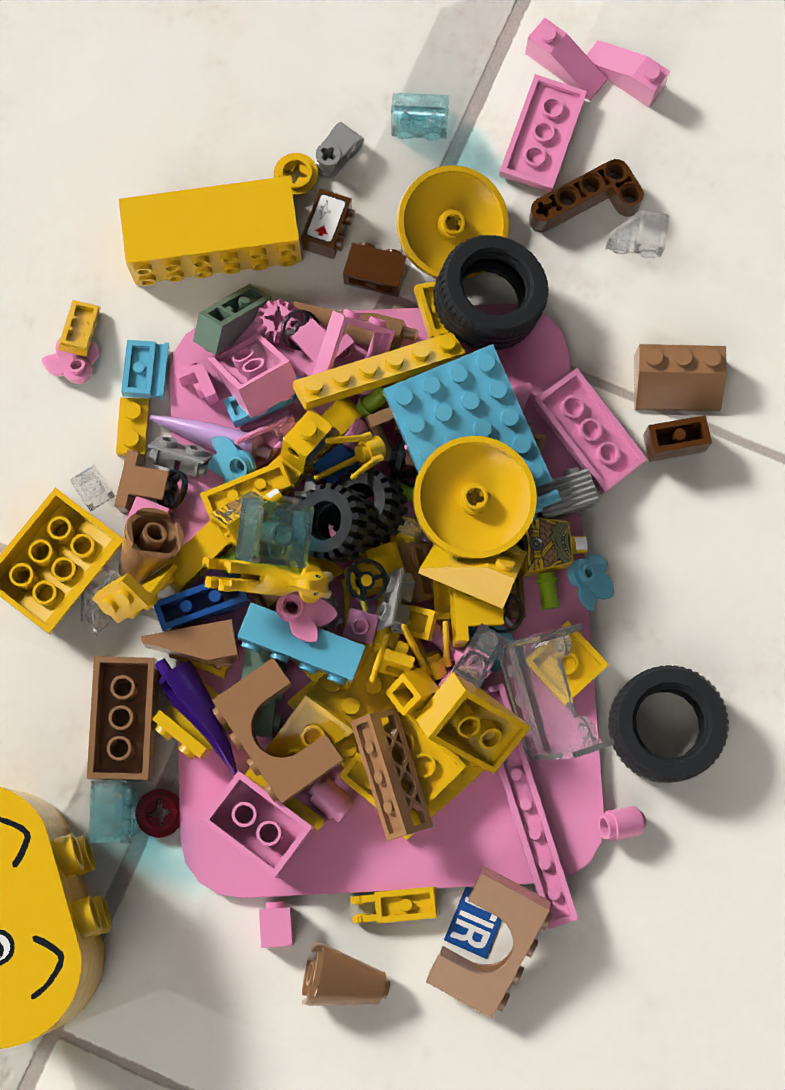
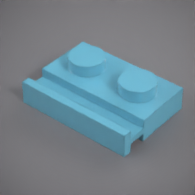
M127 340L121 389L122 397L148 399L158 397L164 400L169 343L156 344L153 341Z

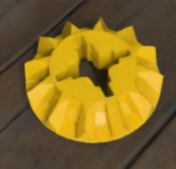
M291 153L283 156L277 162L274 168V178L290 176L293 195L300 194L303 196L309 190H313L314 185L318 181V169L315 162L309 156L301 153ZM299 166L300 175L303 176V178L298 177L297 181H295L294 184L292 181V176L289 174H294L295 170H297V167Z

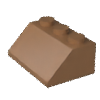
M639 344L634 354V410L721 411L727 374L726 346Z

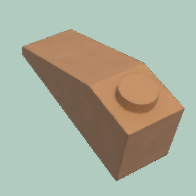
M231 619L141 636L142 643L146 648L207 665H215L216 668L229 667L234 665L233 661L240 660L234 625Z

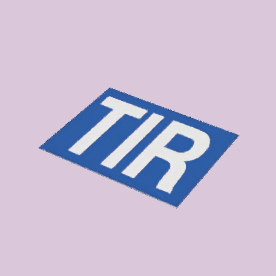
M465 887L444 940L486 959L501 919L469 902V896L473 888Z

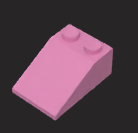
M257 331L217 355L208 358L209 363L237 403L251 418L266 413L272 406L281 401L291 399L295 394L293 382L297 380L290 361Z

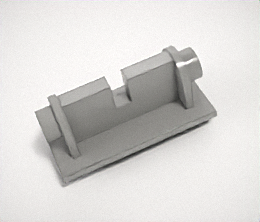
M168 436L159 437L148 445L149 448H152L149 460H152L155 465L173 470L176 467V462L181 461L179 470L197 478L206 475L208 466L204 465V463L213 456L212 453L204 451V448L201 446H186L177 443L176 439Z
M404 567L387 574V588L377 611V618L379 619L377 630L379 631L391 626L392 632L403 633L401 625L406 624L408 626L410 607L402 605L401 601L406 603L412 602L415 580H413L412 574L404 573Z

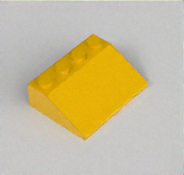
M54 488L0 554V597L50 635L121 547L123 538L57 488Z

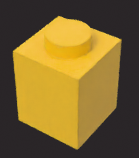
M421 667L402 673L385 693L400 713L405 716L422 710L439 687L424 668Z

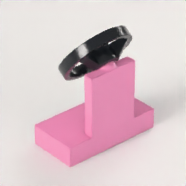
M298 309L290 312L283 319L281 337L287 346L295 350H303L313 361L312 364L303 370L304 377L313 374L326 332L322 329L317 317L313 313ZM305 313L302 321L295 323L293 329L285 330L286 324L292 316ZM347 333L341 339L332 369L336 368L355 352V342ZM286 335H292V336H291V339H292L299 347L293 346L292 344H290L289 341H288L287 338H286Z

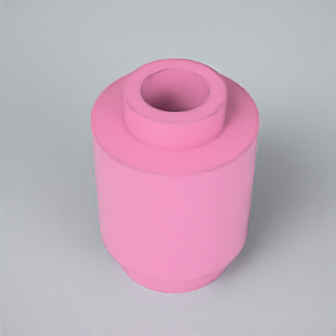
M330 778L325 782L319 779L308 792L312 795L309 802L330 820L334 818L337 822H340L354 806V803L350 800L351 796Z
M636 806L608 810L604 815H600L598 819V828L601 836L611 841L641 836L646 827L645 816Z

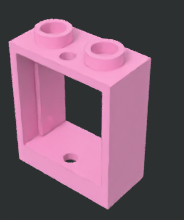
M345 309L344 313L332 311L312 375L332 369L346 324L374 331L366 358L388 352L395 331L386 327L387 321L370 316L369 321L361 319V313ZM371 389V390H368V391H365V392H362V393H359V394L364 395V396H367V395H368L369 393H371L374 389Z

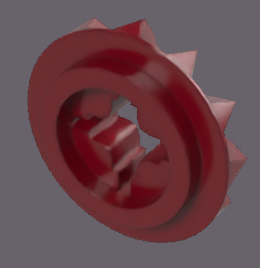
M154 789L144 794L140 798L135 810V817L139 828L145 834L156 838H164L175 833L180 827L179 797L167 789ZM158 800H160L163 809L172 810L173 812L163 817L162 826L158 818L147 815L157 810Z

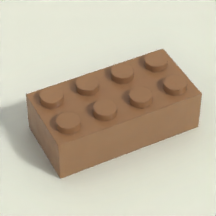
M94 656L87 779L93 781L153 782L156 722L152 719L157 714L158 703L157 682L159 681V671L155 666L158 662L157 659L148 657Z

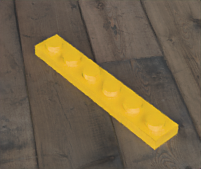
M450 332L294 380L293 389L304 409L308 410L419 375L465 356L466 352L455 335Z

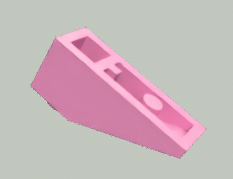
M544 18L528 36L525 54L567 85L586 90V99L589 101L607 82L604 74L572 38L548 19Z
M599 40L587 54L588 58L604 74L608 81L648 107L652 105L664 89L670 73L668 69L646 55Z

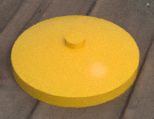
M447 165L427 171L407 188L398 206L396 229L400 245L411 263L423 273L437 279L448 255L460 243L480 235H497L507 238L509 217L501 193L487 177L468 167ZM482 272L471 273L463 278V280L472 278Z
M466 436L443 444L426 459L415 481L413 504L421 529L437 547L460 558L485 559L505 552L525 535L533 521L537 504V493L532 473L516 451L492 438Z

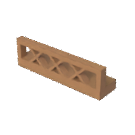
M397 708L370 713L351 721L386 840H394L433 827ZM388 717L392 729L390 734L384 730L381 718ZM393 748L399 751L401 757L399 764L393 760L391 753ZM402 777L409 783V794L402 789ZM412 808L418 812L421 822L419 825L414 826L410 815Z

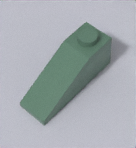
M251 284L246 285L199 312L193 342L203 347L206 351L217 355L234 344L254 321L259 307L264 306L268 300L271 301L272 297Z

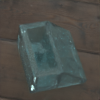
M393 93L391 136H397L405 140L413 137L425 138L430 141L446 139L449 95Z
M123 779L91 781L89 843L131 844V837H135L136 819H131L132 806L137 804V789L132 788V782Z

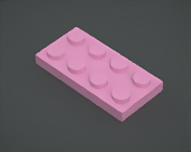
M535 74L503 160L499 176L543 191H553L587 91Z
M578 368L531 402L581 469H589L593 483L601 495L648 460Z

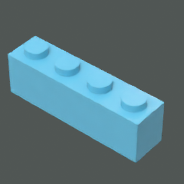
M250 603L237 636L238 640L243 642L241 647L258 653L260 649L271 652L270 658H274L276 661L287 664L288 659L300 664L299 669L314 675L317 670L328 674L327 679L340 685H344L346 681L352 683L365 646L320 628H317L318 638L316 642L302 641L292 634L289 623L283 621L277 612L254 603Z

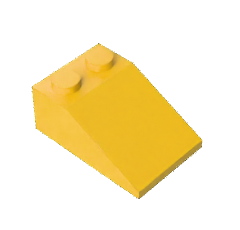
M434 544L418 573L503 609L516 582L527 552L514 545L505 552L490 558L465 559L451 555Z
M453 671L415 718L428 739L493 774L531 729L528 723L477 685Z

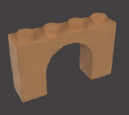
M272 658L214 698L212 701L216 708L212 711L222 725L225 723L229 725L233 731L229 736L240 751L243 748L250 756L247 763L256 776L262 774L268 784L264 788L274 802L279 799L281 803L285 804L345 762V760L326 734L290 757H274L262 749L255 733L256 720L260 711L269 702L294 686L278 662Z
M484 866L470 893L468 901L497 916L508 926L513 938V947L506 957L496 963L478 964L442 946L428 973L426 983L493 1018L497 1009L503 1011L510 997L507 990L511 982L514 984L518 983L524 971L521 963L525 956L531 958L539 942L535 937L540 929L546 930L553 913L549 912L551 901Z

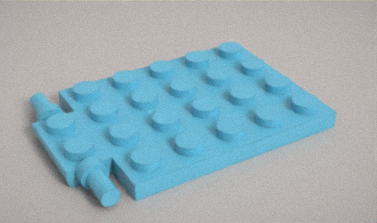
M493 344L383 389L385 398L418 473L426 459L443 444L460 437L484 436L498 440L516 451L528 465L536 488L553 481ZM556 489L539 497L537 496L535 514L542 512L544 507L561 500ZM534 514V517H533V521H532V522H534V521L537 520V517H536L535 514Z

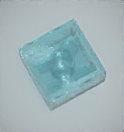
M243 498L235 559L251 563L305 568L308 562L314 507Z

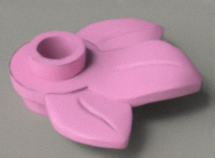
M59 338L56 343V353L42 358L45 369L54 376H65L72 383H85L91 376L92 364L99 358L97 344L95 341H91L87 357L59 351Z
M299 592L280 596L276 604L278 616L283 621L289 623L290 630L295 637L305 642H316L318 638L317 627L329 624L337 617L336 610L325 600L319 598L314 603H305L301 599ZM294 603L298 609L294 613H289L286 610V605Z

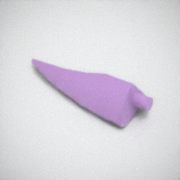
M151 415L150 417L151 421L215 452L216 450L211 443L212 438L224 436L234 441L248 433L192 419ZM261 436L237 445L240 450L250 453L255 463L258 457L271 460L273 456V449L262 446L264 439Z

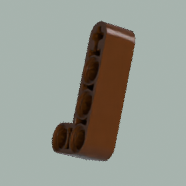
M613 159L536 199L531 206L529 224L533 230L545 232L608 198L620 215L630 217L638 212L644 192L629 166L620 159ZM609 174H617L621 179H612ZM591 186L597 191L588 192L585 187ZM623 197H632L635 202H627ZM568 199L573 204L564 205L560 200Z

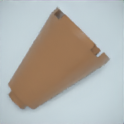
M141 508L128 518L124 528L118 567L121 577L129 573L136 581L141 583L180 552L184 542V534L178 522L175 524L168 518L170 514L156 508Z
M315 942L313 944L311 952L316 954L314 961L307 960L302 984V995L307 997L302 1000V1004L308 1006L379 1004L382 998H387L390 980L386 979L385 972L324 943Z

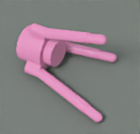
M289 410L282 413L278 412L269 418L240 427L238 430L245 432L253 429L256 430L235 439L234 443L238 445L271 430L276 438L282 437L272 448L274 456L282 448L283 438L295 426L296 421ZM260 459L256 464V470H259L269 460Z

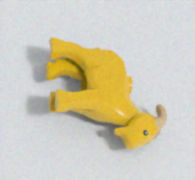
M203 557L202 566H206L208 569L227 570L228 573L241 574V578L206 576L205 587L218 588L220 591L227 592L242 591L286 596L292 592H299L301 599L305 603H314L321 597L330 598L332 591L328 589L329 582L333 581L332 572H322L315 565L306 566L300 574L291 570L288 566L280 564Z

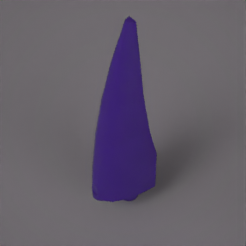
M165 658L161 659L155 664L162 675L157 682L173 707L192 723L209 742L232 774L235 775L238 770L225 727L219 722L212 711L216 706L197 670L190 660L172 669Z

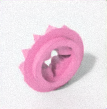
M280 298L277 301L268 300L264 306L259 307L255 317L257 332L268 342L285 343L281 337L282 322H280V326L276 330L274 321H270V319H275L278 312H280L282 319H284L287 314L297 309L291 302L288 303ZM296 314L289 319L285 330L293 329L294 324L301 321L300 314ZM286 335L288 341L291 340L292 335Z

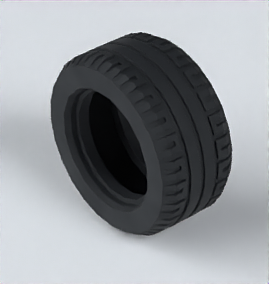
M497 235L472 237L457 245L445 260L433 291L435 311L444 328L448 330V333L454 334L459 342L475 349L478 348V350L492 344L496 351L508 349L524 340L540 319L549 295L547 276L536 256L522 244L510 238ZM482 271L499 275L507 280L515 290L518 308L510 314L499 316L484 313L474 307L466 297L462 285L463 278L471 273Z
M662 665L639 673L622 687L611 705L610 717H608V729L610 732L608 733L616 755L621 758L620 761L627 768L631 769L630 771L653 782L674 783L691 779L703 773L715 763V760L719 758L720 753L724 750L723 747L726 745L729 720H727L728 713L726 712L723 698L720 697L719 691L715 690L716 687L712 686L711 682L705 679L706 677L682 666ZM670 692L684 698L693 707L698 718L699 733L695 744L681 757H663L653 753L642 742L638 734L636 715L639 707L648 696L654 693Z

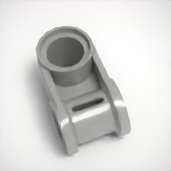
M337 123L316 150V166L319 175L324 178L335 177L360 150L364 138L344 123Z

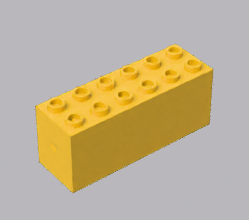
M290 176L118 199L125 260L135 284L150 286L154 285L157 281L179 282L186 277L208 278L215 273L224 272L231 275L245 269L261 271L269 266L280 265L282 267H290L297 262H302Z

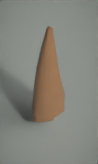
M293 302V306L313 313L319 323L325 327H328L332 311H337L301 302ZM361 313V319L369 321L370 316L385 320L387 321L386 327L395 331L389 351L400 348L403 338L414 341L417 339L418 330L407 327L404 320L378 313ZM346 324L343 336L347 333L354 342L369 347L374 331Z

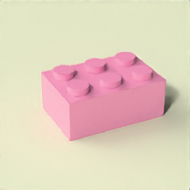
M240 771L235 774L201 819L202 823L274 878L280 875L314 829L313 826L280 801L276 800L274 802L264 789Z

